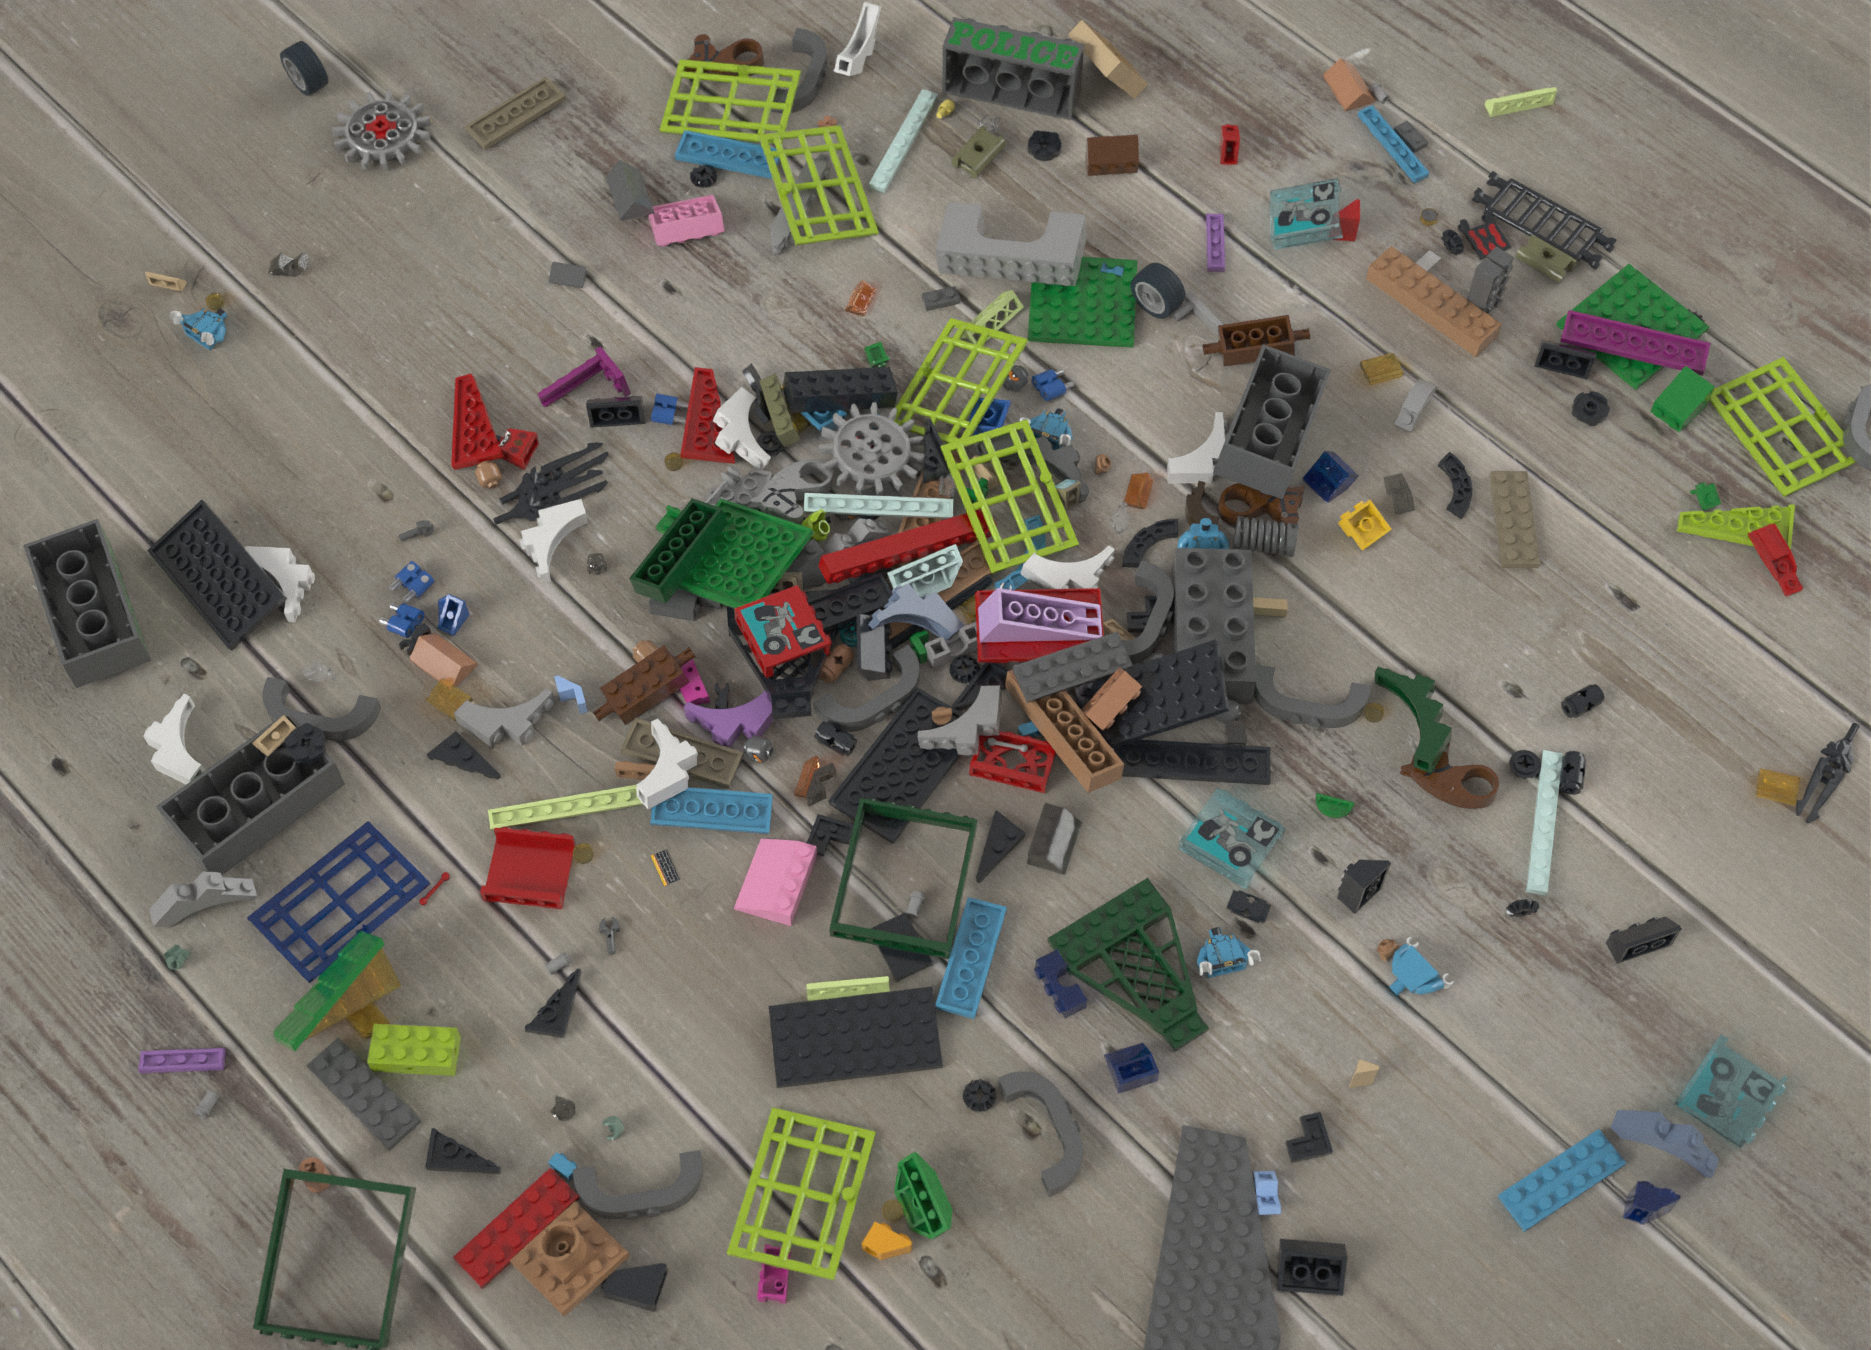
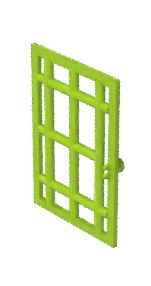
M680 59L659 131L683 134L684 130L727 139L760 142L758 136L765 134V131L785 132L801 70ZM685 67H686V68H697L696 72H685V71H684V70H685ZM703 70L738 72L739 76L703 73ZM748 73L772 75L773 78L772 80L749 78ZM780 76L792 77V80L781 81L779 78ZM682 78L694 79L690 94L678 93ZM700 80L732 83L728 98L697 95ZM738 84L770 86L767 100L758 101L735 98ZM777 87L789 88L785 103L773 102ZM676 100L688 101L684 116L672 115ZM694 102L726 104L722 119L692 117L691 112ZM732 106L764 108L761 123L729 120ZM771 109L783 110L779 125L767 124ZM670 121L682 122L681 126L669 125ZM688 123L720 126L719 130L688 127ZM726 128L758 130V134L726 131Z
M840 125L760 134L758 136L795 245L863 237L879 233ZM830 134H836L838 143L833 144ZM818 135L824 136L826 145L811 147L808 146L805 138ZM799 138L802 148L783 149L781 140ZM768 141H774L777 151H771ZM836 150L842 151L851 177L845 178ZM829 151L838 179L821 181L811 153ZM804 154L814 182L796 184L786 156ZM774 158H780L788 183H782ZM848 184L854 185L863 211L857 212ZM841 185L851 213L833 215L823 187ZM816 188L826 216L807 218L798 190ZM790 192L793 195L800 216L798 220H795L787 198V194ZM860 218H866L869 228H863ZM853 219L856 230L838 231L836 221ZM828 223L832 233L813 235L810 225ZM798 226L804 227L806 236L801 237Z
M950 318L896 405L897 414L894 422L901 426L911 420L916 413L930 417L934 426L938 420L954 425L949 435L938 432L942 442L952 443L971 437L1028 343V339ZM954 327L958 328L953 338L948 337ZM965 330L981 334L976 344L960 340ZM988 337L1005 341L1000 351L983 347ZM944 343L948 344L936 366L932 369L930 365ZM1012 343L1017 344L1012 354H1008L1007 351ZM955 347L971 350L956 378L940 373ZM979 353L995 357L980 384L963 380ZM1006 360V364L992 387H986L1001 361ZM925 376L927 379L914 402L908 404L914 391ZM935 379L951 384L936 411L919 407ZM959 386L975 391L959 418L942 414ZM981 394H987L971 422L966 421ZM906 410L907 413L902 421L897 420L902 411ZM913 425V428L908 432L924 436L925 428ZM962 427L966 428L962 437L956 438Z
M1784 356L1713 390L1709 401L1783 497L1857 463L1852 457L1846 458L1839 449L1844 446L1843 430ZM1782 367L1788 377L1783 378L1777 371V368ZM1769 372L1777 382L1759 389L1753 379ZM1793 382L1816 410L1813 415L1789 386L1790 383ZM1746 383L1753 393L1735 400L1729 390ZM1782 388L1801 414L1784 421L1765 395ZM1722 394L1729 404L1724 406L1717 396ZM1758 399L1778 425L1760 432L1741 406ZM1734 410L1754 435L1753 437L1748 438L1731 416L1730 411ZM1806 419L1827 445L1811 454L1790 428ZM1824 420L1839 440L1834 442L1819 423ZM1783 431L1803 457L1786 465L1766 438ZM1759 442L1779 469L1775 471L1755 447V443ZM1833 452L1840 462L1822 469L1815 459ZM1808 463L1815 471V474L1798 481L1791 471ZM1784 474L1792 485L1786 487L1779 476Z
M1027 419L941 445L940 448L991 574L1026 563L1033 553L1045 557L1079 545L1052 480L1051 473L1046 466ZM1023 429L1027 442L1021 443L1017 433L1018 430ZM1010 433L1015 446L995 451L991 439ZM984 442L988 454L969 460L964 447ZM1031 448L1041 472L1040 480L1045 483V487L1048 489L1060 521L1054 522L1025 453L1027 449ZM957 450L962 462L956 464L951 451ZM1018 453L1031 485L1011 491L998 458ZM992 461L1004 494L985 499L972 466ZM965 469L978 502L971 503L959 473L960 470ZM1034 492L1047 525L1028 531L1015 498ZM1008 500L1021 533L1001 539L988 506ZM975 510H982L994 542L988 544ZM1064 528L1068 541L1062 542L1057 529ZM1050 532L1055 545L1036 551L1031 538ZM1024 540L1029 553L1009 559L1004 546ZM995 549H998L1002 562L997 564L991 552Z
M772 1107L727 1255L835 1280L876 1132ZM778 1119L786 1120L782 1134L774 1132ZM794 1122L816 1127L817 1131L814 1141L790 1136ZM825 1130L849 1135L845 1149L822 1144ZM857 1137L865 1139L861 1153L853 1151ZM771 1140L779 1142L768 1179L760 1178ZM787 1144L811 1150L800 1187L776 1181ZM819 1152L842 1157L832 1195L808 1189ZM850 1160L859 1161L852 1187H846L842 1191ZM757 1186L765 1187L754 1225L745 1224ZM773 1190L797 1195L786 1233L762 1228ZM842 1192V1197L847 1201L836 1243L831 1245L827 1244V1240ZM805 1197L829 1203L818 1241L794 1236ZM743 1232L751 1234L746 1249L738 1247ZM759 1236L783 1242L779 1257L755 1251ZM791 1245L816 1250L812 1264L787 1259ZM824 1252L832 1254L828 1269L820 1267Z

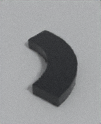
M751 363L742 373L749 382L752 391L757 394L754 412L762 423L766 424L770 421L771 416L759 381L762 379Z
M1448 452L1438 464V467L1449 477L1453 487V497L1446 510L1462 519L1468 511L1472 500V481L1462 462L1451 452Z
M1178 519L1157 521L1155 524L1138 531L1124 551L1122 567L1138 568L1144 554L1152 545L1164 539L1178 538Z

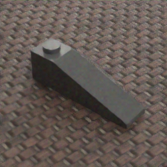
M812 539L804 546L786 572H802L803 590L810 586L818 587L826 583L818 567L821 556L826 554L815 539Z

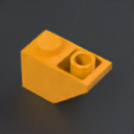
M874 1222L862 1242V1250L879 1260L910 1253L913 1246L910 1241L911 1239L907 1235L891 1231L892 1228L883 1222L881 1224Z

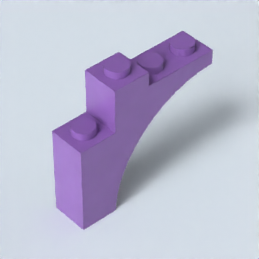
M766 691L744 705L729 709H709L687 702L684 706L685 717L688 721L701 725L704 730L712 733L714 743L728 748L732 746L741 732L747 738L755 735L762 736L774 720L772 704L767 698Z

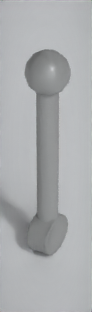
M994 738L988 739L989 746L1000 745L1020 749L1022 752L1028 750L1026 745L1019 746L996 741Z

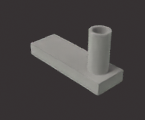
M1191 291L1187 292L1185 303L1171 314L1172 318L1178 321L1190 311H1193L1218 336V325L1224 324Z

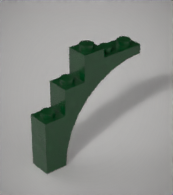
M1378 666L1375 671V684L1388 689L1398 696L1409 707L1416 719L1420 732V741L1414 754L1413 767L1432 774L1451 741L1452 735L1451 727L1439 723L1443 716V704L1431 699L1434 694L1435 680L1419 674L1414 679H1411L1406 675L1392 672L1390 669Z

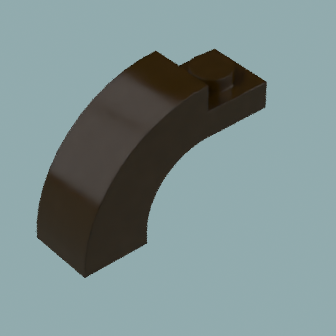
M1198 481L1197 488L1193 487L1192 494H1187L1185 517L1189 526L1200 524L1203 518H1208L1211 520V524L1218 525L1219 517L1209 514L1202 506L1206 482Z

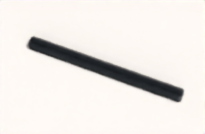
M985 575L945 603L951 610L955 609L973 597L977 591H982L993 583L992 578L989 575ZM912 624L889 640L892 644V650L925 628Z

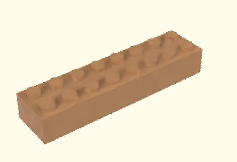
M1394 247L1388 248L1369 265L1367 280L1473 356L1477 357L1498 337L1502 325L1500 322Z
M1013 670L1007 672L1006 689L1088 793L1121 780L1124 763L1066 691L1027 703Z

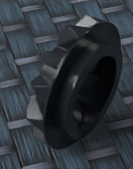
M707 164L705 166L699 165L698 168L694 167L693 171L690 172V180L697 187H709L716 182L717 171L714 170L713 166L708 167Z
M1447 229L1442 233L1441 239L1444 241L1443 245L1446 246V250H1449L1451 254L1456 256L1464 251L1463 240L1458 233L1451 229Z
M775 431L764 432L756 440L758 445L769 456H777L779 452H783L784 446L778 439ZM772 440L773 445L771 448H769L768 445Z
M961 655L957 659L954 658L950 664L949 672L955 681L970 683L980 670V665L970 655L968 657ZM963 664L968 668L967 674L962 669Z
M1528 750L1516 751L1509 761L1511 771L1516 774V777H1523L1524 780L1530 777L1533 778L1541 769V762L1538 756ZM1524 759L1526 765H1528L1526 770H1524L1523 765H1521Z
M1531 899L1517 900L1506 907V912L1512 917L1531 915L1538 911L1539 904Z
M981 1078L975 1081L972 1080L965 1086L963 1091L965 1105L976 1112L990 1109L996 1101L995 1087L989 1081H984ZM979 1088H981L982 1094H985V1096L981 1097L980 1102H978L977 1096L973 1095L978 1092Z

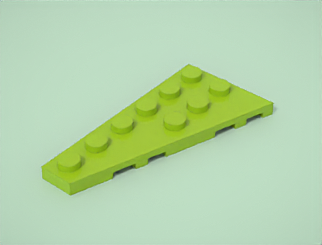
M1795 504L1788 505V507L1776 505L1771 508H1733L1730 511L1718 509L1714 510V512H1680L1677 531L1753 546L1748 533L1774 523L1791 550Z

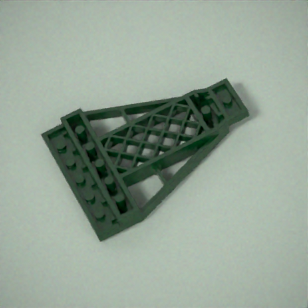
M1148 878L1048 938V943L1056 952L1060 963L1070 976H1075L1148 1023L1153 1030L1165 1038L1174 1052L1209 1030V1027L1197 1012L1198 1008L1172 910ZM1168 917L1173 940L1158 948L1146 934L1145 930ZM1129 941L1140 943V952L1129 950ZM1127 942L1126 949L1118 947ZM1143 944L1150 953L1142 952ZM1174 946L1176 947L1184 981L1179 978L1162 955V953ZM1112 953L1125 954L1123 962L1112 960ZM1127 955L1138 956V964L1127 963ZM1141 957L1153 959L1152 967L1140 965ZM1099 958L1102 959L1114 976L1101 985L1079 971ZM1155 960L1162 969L1154 968ZM1124 967L1135 969V978L1124 976ZM1138 971L1150 972V979L1137 978ZM1153 973L1165 975L1164 983L1151 981ZM1167 976L1174 985L1166 984ZM1115 982H1119L1135 1006L1108 990L1107 987ZM1136 983L1147 985V994L1136 992ZM1150 986L1163 988L1161 996L1149 994ZM1164 990L1177 991L1176 998L1163 997ZM1148 999L1159 1001V1009L1148 1008Z

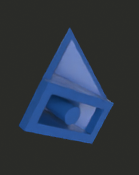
M447 594L438 600L439 624L437 628L454 636L469 616L466 602L451 594Z

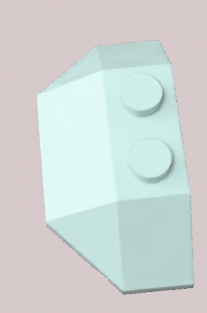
M955 544L901 566L887 574L893 589L898 585L903 587L909 583L917 594L922 597L926 593L930 595L934 591L938 593L952 587L963 560Z

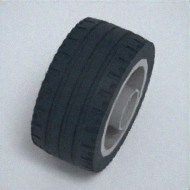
M296 42L280 53V59L286 73L293 84L304 95H311L328 84L329 80L323 64L313 49L305 42Z
M1158 262L1145 266L1131 281V292L1139 306L1158 319L1167 318L1185 301L1186 292L1181 280L1170 268Z

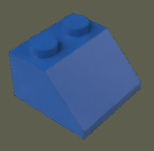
M984 398L978 399L972 409L969 422H971ZM993 399L972 436L1003 427L1011 401Z

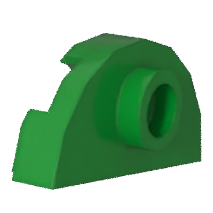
M1316 793L1315 796L1318 810L1330 818L1347 816L1355 805L1354 802Z

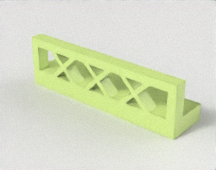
M1556 87L1490 99L1486 100L1485 107L1490 117L1553 105L1557 89Z
M1013 290L1006 291L999 295L970 323L986 327L987 322H992V329L998 331L1024 306ZM1011 300L1017 306L1014 310H1009V302ZM999 311L1004 312V319L1002 321L997 320V313ZM965 330L961 339L967 338L970 343H977L972 336L974 332Z
M889 976L806 984L808 1001L890 991Z

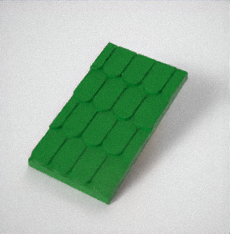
M360 931L338 953L339 957L318 977V982L294 1005L295 1009L274 1029L273 1036L275 1040L295 1052L305 1040L402 986L382 948L385 945L382 938Z

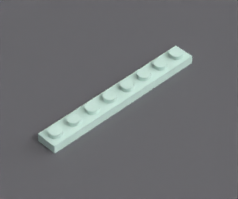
M922 89L869 183L870 189L883 193L886 192L937 101V93Z
M805 493L804 513H814L817 510L823 509L826 514L948 519L953 517V499Z
M1543 750L1541 754V769L1539 772L1526 892L1545 896L1548 893L1563 753Z

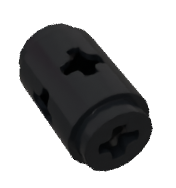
M1589 684L1565 697L1561 702L1562 710L1567 717L1577 718L1601 705L1605 699L1604 693L1598 685Z
M823 721L818 726L814 735L817 742L842 756H850L857 744V739L854 738V735L831 722Z
M1569 751L1562 758L1559 786L1563 793L1576 795L1583 789L1586 759L1583 753Z
M1233 890L1226 909L1231 910L1230 912L1259 924V922L1265 923L1271 904L1244 891ZM1253 897L1256 901L1249 903L1248 898ZM1249 910V914L1252 916H1244L1242 912Z

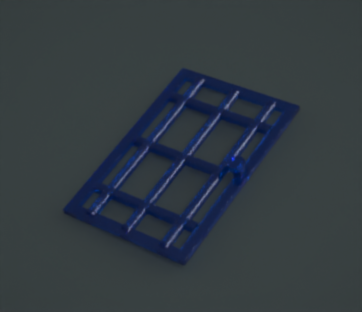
M367 821L249 915L247 920L260 931L308 983H311L339 957L338 953L360 931L371 934L431 883L371 822ZM366 833L371 835L361 845L356 843ZM376 842L390 854L379 864L365 852ZM350 848L352 850L351 853L322 876L318 874L321 869L346 849ZM359 857L371 870L339 895L327 881ZM395 860L409 873L398 883L384 871ZM378 876L390 889L360 914H357L346 900L374 877ZM310 878L314 880L310 886L282 907L279 904ZM415 879L418 884L408 892H405L403 888ZM321 888L333 901L300 926L291 917L289 912L317 889ZM394 895L399 897L397 901L369 924H363L360 930L357 929L356 934L331 955L326 953L329 948ZM337 907H340L352 920L319 946L307 932ZM271 909L276 912L265 922L260 920ZM281 918L294 931L282 942L269 929ZM299 938L313 951L302 961H299L288 949ZM319 957L322 962L309 971L306 967Z

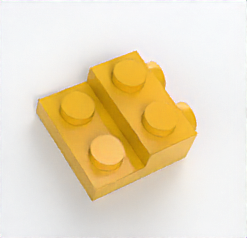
M1371 500L1365 503L1363 501L1359 502L1354 506L1355 510L1353 512L1348 510L1340 516L1342 520L1338 522L1347 537L1352 536L1361 550H1364L1392 530Z

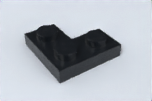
M1145 596V612H1127L1128 632L1144 631L1157 601L1156 596Z
M818 814L807 844L816 846L817 855L824 857L830 840L846 845L850 844L854 824Z
M1321 1112L1300 1116L1304 1137L1286 1140L1285 1142L1291 1163L1331 1155L1333 1149Z

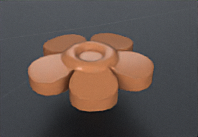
M825 116L824 121H818L819 127H829L837 124V120L835 118L831 119L830 116Z

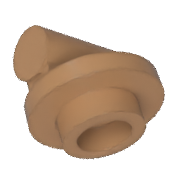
M1104 454L1096 456L1095 473L1102 474V472L1109 471L1111 466L1109 457Z
M938 707L932 711V719L936 724L946 725L951 721V708Z
M1384 939L1379 943L1377 951L1380 954V958L1386 962L1400 947L1395 940Z

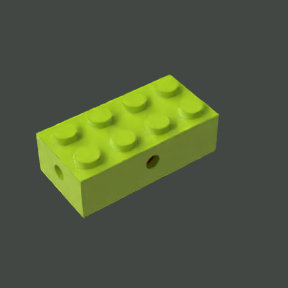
M374 1024L367 1064L373 1072L455 1076L461 1036L458 1029L453 1027Z

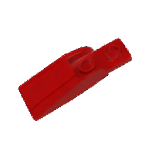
M1772 523L1749 532V539L1769 572L1778 581L1784 595L1790 596L1802 591L1803 587L1796 575V561L1776 524Z

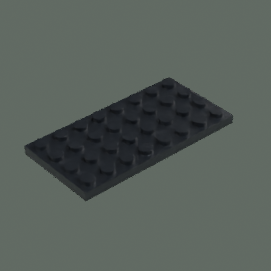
M202 499L147 550L231 651L288 599Z
M1215 639L1124 669L1142 686L1140 689L1141 693L1136 699H1131L1127 703L1128 707L1122 714L1118 713L1113 718L1115 721L1108 729L1104 728L1102 730L1091 719L1089 721L1109 746L1115 748L1228 712L1229 704L1219 642ZM1112 675L1075 687L1077 706L1082 709Z
M917 687L828 800V804L853 820L856 818L860 798H873L884 803L890 801L896 805H911L921 809L961 755H958L957 748H920L918 731L945 726L936 724L932 719V711L938 707L951 708L952 718L949 723L955 721L963 714ZM865 813L863 826L894 844L911 821Z
M932 986L768 1006L777 1088L943 1068Z

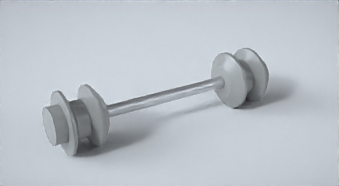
M727 466L728 471L726 473L721 472L724 481L705 503H709L726 483L735 485L734 480L736 478L741 479L739 476L740 471L734 466Z

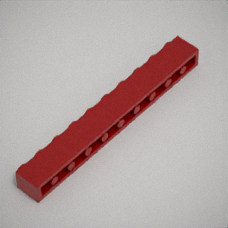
M976 510L975 512L985 537H991L992 535L982 510ZM965 513L822 555L818 567L827 584L839 583L844 579L856 578L868 572L873 573L881 568H889L901 562L906 563L918 557L923 558L928 554L955 544L958 547L965 543H973L978 539L968 514Z

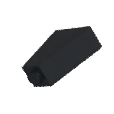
M659 1263L615 1270L602 1282L601 1290H603L604 1297L655 1312L668 1273L667 1264Z

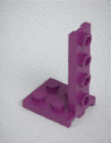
M600 346L595 349L596 356L588 359L579 367L574 368L564 377L557 379L556 382L547 388L542 389L537 396L544 407H548L602 370L608 381L612 380L614 383L613 387L618 393L621 392L627 397L631 392L624 374Z

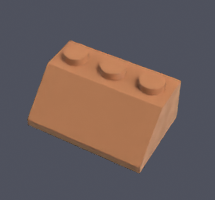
M1119 667L1081 711L1102 730L1104 728L1108 729L1115 721L1113 718L1118 713L1122 714L1127 709V703L1131 699L1134 700L1138 697L1142 686Z

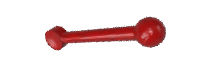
M442 873V878L424 898L419 900L421 905H426L427 900L444 881L449 880V873Z

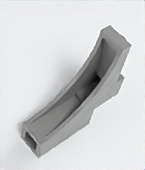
M981 686L977 699L961 717L939 728L918 731L920 748H957L958 755L978 754L979 735H999L1002 706L1000 686Z
M546 688L541 694L530 701L508 708H488L466 700L454 715L458 724L490 747L500 742L504 734L523 746L525 742L532 739L535 733L533 724L540 720L541 715L546 710L548 711L552 708L555 701L553 693Z
M202 872L192 884L172 883L149 911L153 927H172L188 915L204 908L232 901L254 900L257 894L253 879L222 877L219 872Z

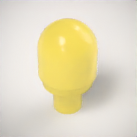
M950 99L944 100L940 104L936 116L941 119L943 116L950 115L955 109V103Z

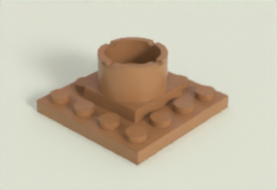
M573 1202L510 1260V1263L565 1317L630 1255L578 1203Z

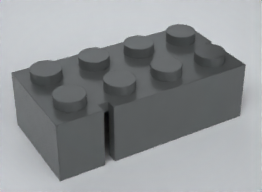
M1496 246L1487 255V259L1485 258L1476 267L1467 300L1491 315L1495 307L1498 308L1503 301L1501 297L1505 293V285L1510 279L1508 275L1513 269L1512 262L1514 257Z

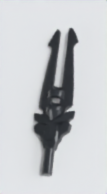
M588 443L586 449L541 466L539 473H537L536 467H533L530 474L525 473L523 475L522 482L515 491L499 498L500 503L504 505L523 494L527 496L528 491L533 489V494L536 496L538 489L573 479L593 464L601 465L607 458L608 452L563 473L561 467L603 446V443Z
M588 470L584 476L538 489L536 496H534L533 489L528 491L527 496L523 494L519 497L518 503L511 511L493 518L494 523L497 525L512 518L535 521L536 517L540 518L538 510L578 500L592 491L599 493L608 481L604 480L561 498L559 495L560 491L603 474L602 470Z
M1852 723L1843 739L1837 742L1831 741L1826 745L1827 748L1821 750V753L1827 757H1820L1803 799L1796 802V815L1799 816L1819 781L1826 784L1807 817L1806 823H1810L1820 817L1818 811L1844 777L1843 770L1850 773V764L1854 760L1851 747L1852 740L1860 727L1857 723ZM1830 762L1837 764L1836 768L1829 765ZM1825 772L1830 773V774H1831V777H1830V778H1826V777L1824 776V773H1825Z

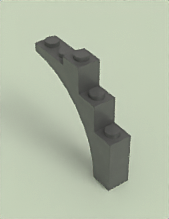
M1018 430L1017 433L1021 443L1026 442L1024 434ZM1010 433L991 439L995 451L1015 446ZM1046 436L1036 438L1049 472L1060 481L1065 479L1080 481L1079 503L1085 502L1089 489L1087 484L1083 482L1081 472L1077 468L1080 461L1078 451L1074 449L1073 445L1053 451L1052 444L1047 440ZM984 442L977 443L975 449L978 455L988 454ZM1031 448L1025 450L1030 464L1038 466ZM1018 453L998 458L999 460L1021 461Z
M677 589L666 604L651 598L649 601L650 614L695 621L696 615L700 614L701 606L721 609L722 607L721 603L682 589Z

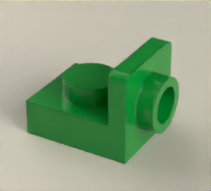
M668 505L666 507L667 513L656 525V530L664 534L682 512L679 508H673Z

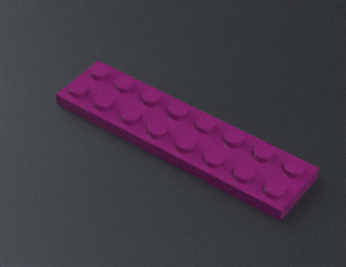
M1568 310L1560 340L1562 343L1672 369L1682 370L1687 366L1702 376L1711 345L1708 342Z

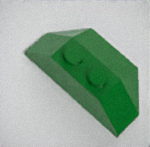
M913 1152L898 1162L894 1193L903 1208V1213L910 1230L934 1240L951 1229L953 1210L936 1172L917 1152Z

